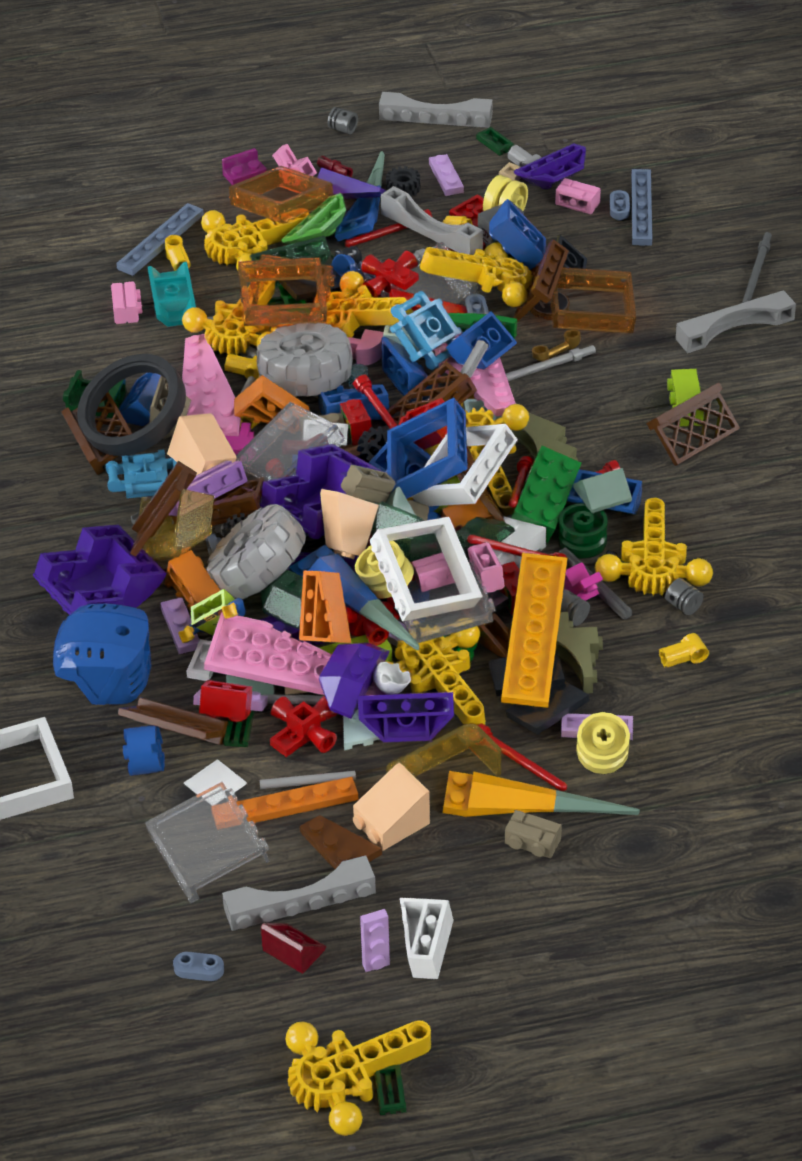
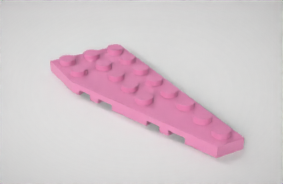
M205 334L185 338L182 381L186 389V396L191 399L187 416L211 413L225 436H239L241 418L234 416L235 396L211 346L205 339Z
M447 343L433 350L434 355L437 356L447 350ZM452 356L439 364L440 367L447 361L459 372L464 366L458 364ZM500 357L484 370L476 368L471 377L473 384L478 390L474 393V398L478 401L482 400L484 407L488 410L490 409L496 417L502 416L505 408L516 403Z
M221 612L204 663V670L324 695L319 682V676L332 654L306 641L302 643L292 638L290 633L274 629L273 625L266 621L242 616L225 619L223 612ZM374 681L366 695L386 694L376 686Z

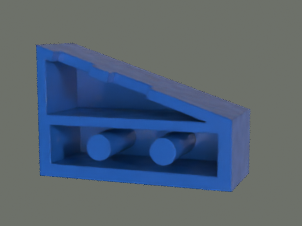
M383 384L372 385L373 392L386 410H388L389 398ZM343 385L332 391L321 392L318 395V404L322 415L341 413L340 403L351 399H360L371 420L382 419L367 396L356 389H344Z

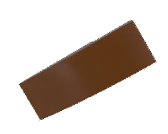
M480 602L474 607L467 608L461 612L458 621L471 620L477 624L480 630L479 643L501 658L508 656L511 631L496 614L490 615Z

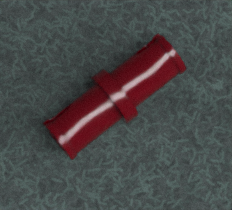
M323 155L317 160V166L349 177L353 175V169L342 165L338 160H331Z

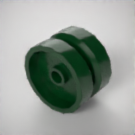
M577 503L565 508L559 516L558 540L561 550L567 548L579 559L592 558L602 553L607 545L608 521L605 512L601 510L591 513L585 503Z

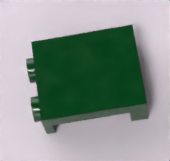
M77 370L74 377H71L69 387L63 393V402H65L66 408L69 407L71 412L78 408L81 396L91 380L83 379L81 370ZM125 379L108 391L118 409L127 393ZM108 399L101 402L99 406L105 407ZM96 412L95 416H101L102 412ZM108 413L107 417L113 418L115 413Z

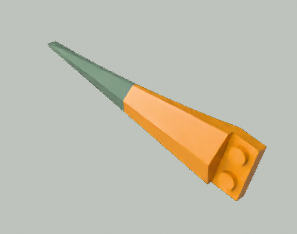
M449 771L442 813L464 817L514 813L515 810L524 813L590 812L638 815L640 810L478 772H473L472 775Z

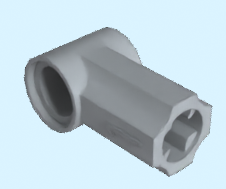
M518 145L512 146L508 152V159L520 167L541 158L538 154L532 156Z

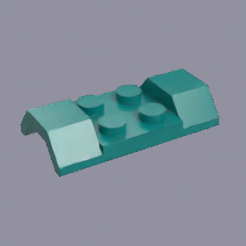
M183 262L176 271L160 273L152 266H148L157 319L167 327L183 325L182 318L184 312L192 307H196L187 262Z

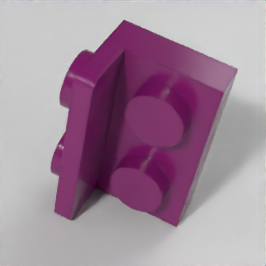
M255 148L222 159L223 175L232 186L267 175V169L258 160V151Z

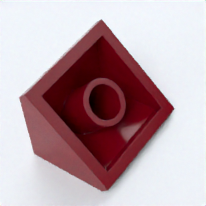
M263 923L261 926L263 951L302 974L327 947L287 923Z

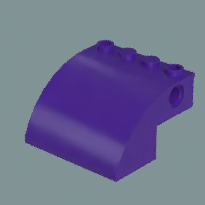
M334 444L298 450L296 475L263 481L260 506L262 508L271 504L283 506L296 518L310 538L319 539L325 535L320 495L321 489L346 494L341 488V483L344 477H347V472L351 465L378 471L382 470Z
M119 525L82 528L76 550L41 553L33 577L39 582L41 587L47 590L51 598L56 600L62 609L70 615L80 606L86 604H117L136 608L160 586L167 573L143 549L140 550L136 557L131 555L130 552L135 541Z

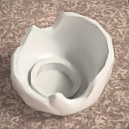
M380 662L372 674L376 686L386 694L400 693L411 681L409 671L402 672L398 663Z

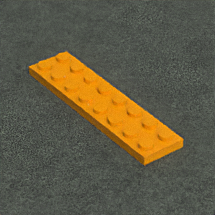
M522 553L502 690V703L548 708L567 567V558Z

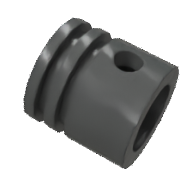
M334 107L328 116V127L349 135L355 131L358 123L357 113Z
M681 578L673 581L665 594L666 601L686 615L695 613L701 606L704 597L702 592Z
M565 589L563 590L561 612H568L569 621H573V625L578 626L588 616L590 604Z

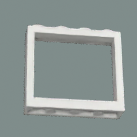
M506 424L466 427L467 446L485 445V447L461 483L436 484L412 496V498L416 502L427 506L475 504L518 439ZM447 434L424 467L448 456Z
M450 517L378 529L370 539L371 550L376 555L379 570L385 577L387 589L393 597L395 609L398 610L402 622L472 608L483 597ZM435 533L460 595L414 604L389 541Z
M45 717L0 729V750L40 739L57 781L0 797V820L74 798L71 779Z

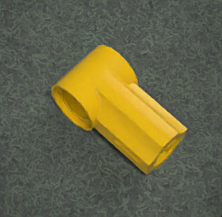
M178 235L166 237V258L170 260L174 271L183 262H187L188 268H190V261L183 247L182 238Z
M233 354L227 355L224 365L225 371L245 375L247 379L249 376L255 377L256 380L260 377L257 367V355L252 359Z
M691 633L686 635L680 643L659 649V655L663 666L671 667L687 661H691L694 664L701 663L707 659L709 650L699 635Z

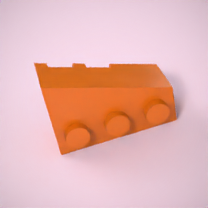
M263 375L234 399V416L252 418L253 422L258 424L260 421L271 424V428L297 435L300 432V418L310 416L308 405Z
M192 550L168 562L164 584L168 588L172 586L177 591L176 596L184 598L189 603L187 608L190 611L191 606L220 591L217 584L211 579L204 568L201 558L196 556Z
M303 571L299 640L351 643L340 573Z

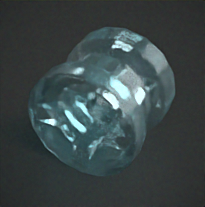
M352 365L351 375L348 379V385L352 389H356L353 386V382L357 377L361 375L368 376L369 370L365 365Z

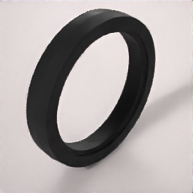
M136 354L119 359L100 371L84 390L77 412L80 429L86 439L96 449L105 454L125 456L146 450L162 440L178 422L186 401L184 383L177 370L162 357L153 354ZM139 373H155L167 379L168 396L166 403L158 416L146 427L133 434L121 437H110L97 431L95 425L97 408L102 398L114 385L129 376Z

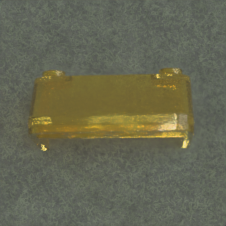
M183 489L179 498L176 524L172 523V517L168 515L155 535L147 540L142 549L154 561L177 558L204 541L212 532L211 518L214 495ZM141 497L139 516L152 498Z
M465 724L391 761L386 767V774L396 764L401 763L416 778V776L470 748L498 777L501 775V748L478 725Z

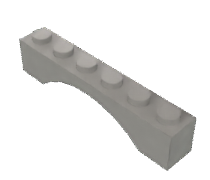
M382 92L379 102V120L489 128L492 119L493 100L473 98L453 104H431L413 100L401 93Z
M394 186L381 194L382 215L456 252L474 255L476 249L483 250L482 229L470 223L449 225L437 221L424 212L408 193Z
M783 290L677 323L676 340L687 353L706 348L716 335L736 326L746 324L780 325L795 319L796 303Z
M365 855L342 861L327 877L301 889L264 891L246 886L223 892L222 894L224 910L231 930L234 931L264 922H271L279 918L294 916L298 913L317 910L336 903H343L355 898L366 897L376 893L375 876Z

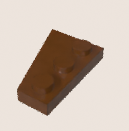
M321 815L300 825V833L334 869L342 861L366 855L370 862L382 855L381 847Z

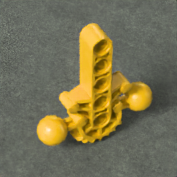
M296 208L253 223L248 221L245 215H238L234 225L225 224L226 221L222 213L216 210L208 211L201 220L203 230L208 233L205 235L204 247L208 258H212L213 262L218 261L219 265L225 263L228 266L229 264L237 263L236 268L241 276L253 278L261 269L259 259L264 260L268 257L267 246L280 242L283 237L309 215V211L305 208Z
M492 243L484 251L476 249L474 255L427 247L419 266L422 271L429 274L477 282L482 285L481 289L485 292H491L493 286H498L497 289L502 292L503 301L510 307H519L527 300L526 289L532 282V272L528 270L529 268L524 266L523 263L518 262L517 259L508 258V254L500 243Z
M271 270L260 271L237 304H227L222 300L216 301L213 320L208 319L205 311L200 308L192 307L184 312L182 318L185 329L191 333H199L206 329L205 339L207 343L213 348V351L219 350L220 354L238 355L240 352L245 354L250 344L258 347L261 344V339L266 334L272 333L270 332V317L260 313L275 293V273Z
M349 271L340 279L341 292H328L320 300H316V305L311 307L309 319H312L311 323L316 324L320 322L330 324L332 327H338L347 337L352 338L354 336L353 332L360 326L394 325L399 322L398 318L393 317L391 314V308L397 304L401 305L407 300L403 297L373 298L367 286L363 285L365 283L363 276L359 272ZM410 308L405 312L409 315L413 313V310Z
M519 404L509 405L505 408L502 417L493 420L494 414L490 409L485 411L481 407L477 411L473 407L472 412L469 413L465 410L466 427L506 424L510 430L519 431L525 428L529 422V412L524 406ZM439 444L424 451L432 456ZM515 444L508 454H513L516 452L517 448ZM485 445L467 447L476 460ZM500 465L488 486L501 514L507 517L514 510L509 505L504 506L510 500L512 489Z
M650 498L645 501L643 540L622 542L621 560L615 555L606 554L598 558L594 567L595 572L601 574L602 581L612 582L620 578L621 575H630L628 579L629 587H635L636 592L643 591L644 595L652 593L653 596L657 593L662 596L676 579L686 578L691 585L700 587L709 583L713 576L711 564L704 559H693L687 566H683L682 564L686 561L687 546L683 543L676 545L665 541V504L659 498Z
M460 620L453 625L451 634L445 638L440 633L438 627L433 630L429 626L424 630L418 627L416 632L410 630L409 634L419 644V650L414 649L404 641H398L397 648H395V657L399 660L397 663L402 672L409 671L411 692L423 693L431 689H436L439 693L453 692L454 713L468 730L473 731L480 723L485 725L483 704L459 675L471 667L469 652L467 650H460L459 652L452 650L456 646L470 648L478 643L480 630L477 624L471 620Z
M304 1021L296 1022L289 1027L285 1040L288 1048L293 1053L303 1055L301 1059H293L292 1067H289L288 1086H290L291 1095L296 1097L298 1104L304 1103L307 1110L314 1106L316 1112L320 1108L331 1107L332 1110L328 1119L331 1128L339 1135H352L359 1130L363 1117L361 1110L354 1103L346 1101V1095L360 1096L362 1101H370L373 1098V1090L369 1077L374 1076L376 1071L383 1068L403 1064L429 1052L431 1049L430 1026L424 1021H414L354 1047L345 1037V1033L337 1030L332 1034L333 1041L325 1049L320 1046L316 1047L319 1036L316 1028L311 1023Z

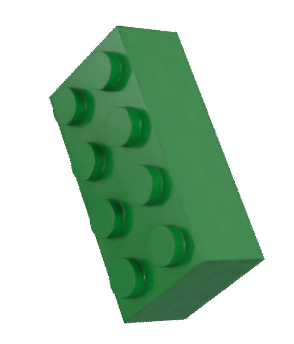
M542 445L534 459L511 518L546 527V542L548 543L555 531L559 516L563 511L581 462Z

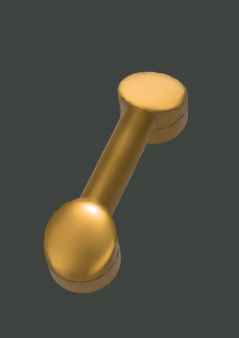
M575 329L567 330L564 333L565 342L550 350L544 345L535 346L532 349L533 358L539 361H546L566 350L576 348L581 341L580 331Z

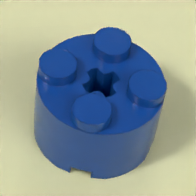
M155 725L124 729V740L127 745H123V755L125 760L129 759V775L135 776L164 771L165 755L161 747L163 740L160 728Z

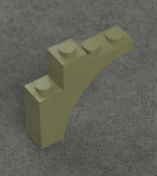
M529 413L527 426L519 431L512 430V433L518 439L517 441L530 451L534 459L543 445L578 461V458H576L577 448L566 444V427Z
M561 612L556 643L558 657L576 673L585 693H593V683H597V669L593 670L592 667H595V660L598 659L599 650H603L602 636H598L597 627L573 628V621H569L568 612Z

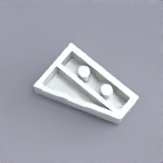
M504 517L506 523L501 526L499 525L492 538L495 541L533 551L542 550L546 547V527ZM493 549L501 565L512 561L518 565L522 559L521 556Z
M400 898L407 957L413 978L438 979L453 924L449 901Z

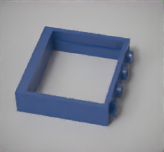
M455 398L387 431L386 473L395 481L393 490L400 487L407 499L468 469L466 412ZM447 426L448 456L405 477V446Z

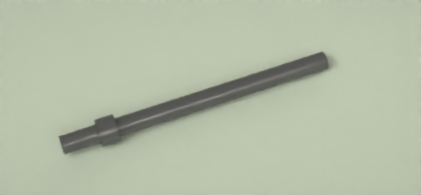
M766 232L762 241L759 242L758 255L742 303L752 299L765 256L771 247L770 240L772 234Z

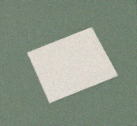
M217 759L185 781L184 784L214 807L246 785L247 782Z

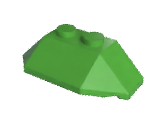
M342 194L329 196L283 237L281 241L303 248L311 246L316 248L325 242L324 238L326 236H331L336 232V227L341 224L345 215L346 207Z

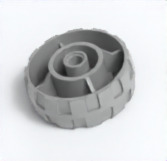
M300 322L291 326L279 327L274 332L266 334L261 339V344L257 347L259 376H265L294 397L314 396L321 394V392L332 391L343 382H346L351 375L352 349L350 341L341 329L326 323Z
M277 504L267 505L265 508H260L248 515V518L245 520H241L225 538L223 537L215 546V551L208 558L207 572L221 590L225 589L234 599L248 598V596L266 588L287 570L301 552V548L306 540L305 532L296 518L283 506Z

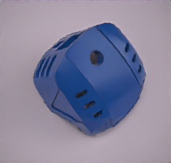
M98 603L80 606L62 622L58 630L53 653L55 675L65 680L74 681L91 704H127L134 701L147 685L152 667L149 623L146 613L141 609L117 604ZM88 651H91L90 658H88ZM102 651L104 652L103 659L100 658V653Z

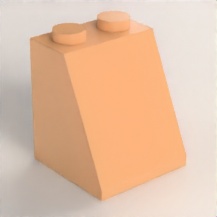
M211 413L179 416L167 452L176 462L180 461L196 471L198 475L226 460L232 461V463L236 461L237 457Z
M321 489L320 495L326 546L334 549L333 552L342 557L354 559L355 555L360 556L366 549L379 505L340 492Z
M398 763L353 805V822L359 830L362 829L367 834L371 843L377 844L384 851L430 824L429 790L401 763Z

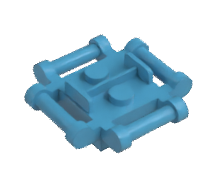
M419 291L414 294L413 298L391 308V314L393 317L398 318L399 322L389 329L392 334H396L410 355L409 359L412 363L424 357L427 368L434 370L441 362L450 358L451 355L448 350L443 351L437 356L432 351L445 343L449 345L463 332L460 327L457 328L443 307V302L440 298L431 302L423 291ZM417 304L422 306L409 315L405 312ZM403 327L405 328V330L407 331V333L419 349L418 352L416 351V349L414 348V346L402 330Z
M158 450L156 453L122 456V464L109 461L106 464V472L109 474L108 489L111 492L126 491L127 498L154 496L168 476L167 469H173L177 462L173 458L165 459L164 450ZM124 474V480L120 481L117 475Z

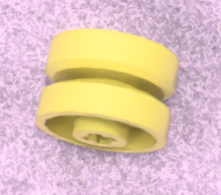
M503 175L496 176L486 190L483 210L486 211L503 204L505 200L509 199L524 211L528 198L527 185L517 180L512 181Z
M389 541L405 582L408 585L414 575L413 566L404 556L399 545L395 541ZM371 545L358 557L355 571L377 598L392 597L387 589L385 577L379 570L378 560L375 553L371 550Z
M600 712L584 719L578 728L576 749L578 759L586 769L599 774L612 773L621 768L628 759L630 741L628 726L620 717L612 713Z

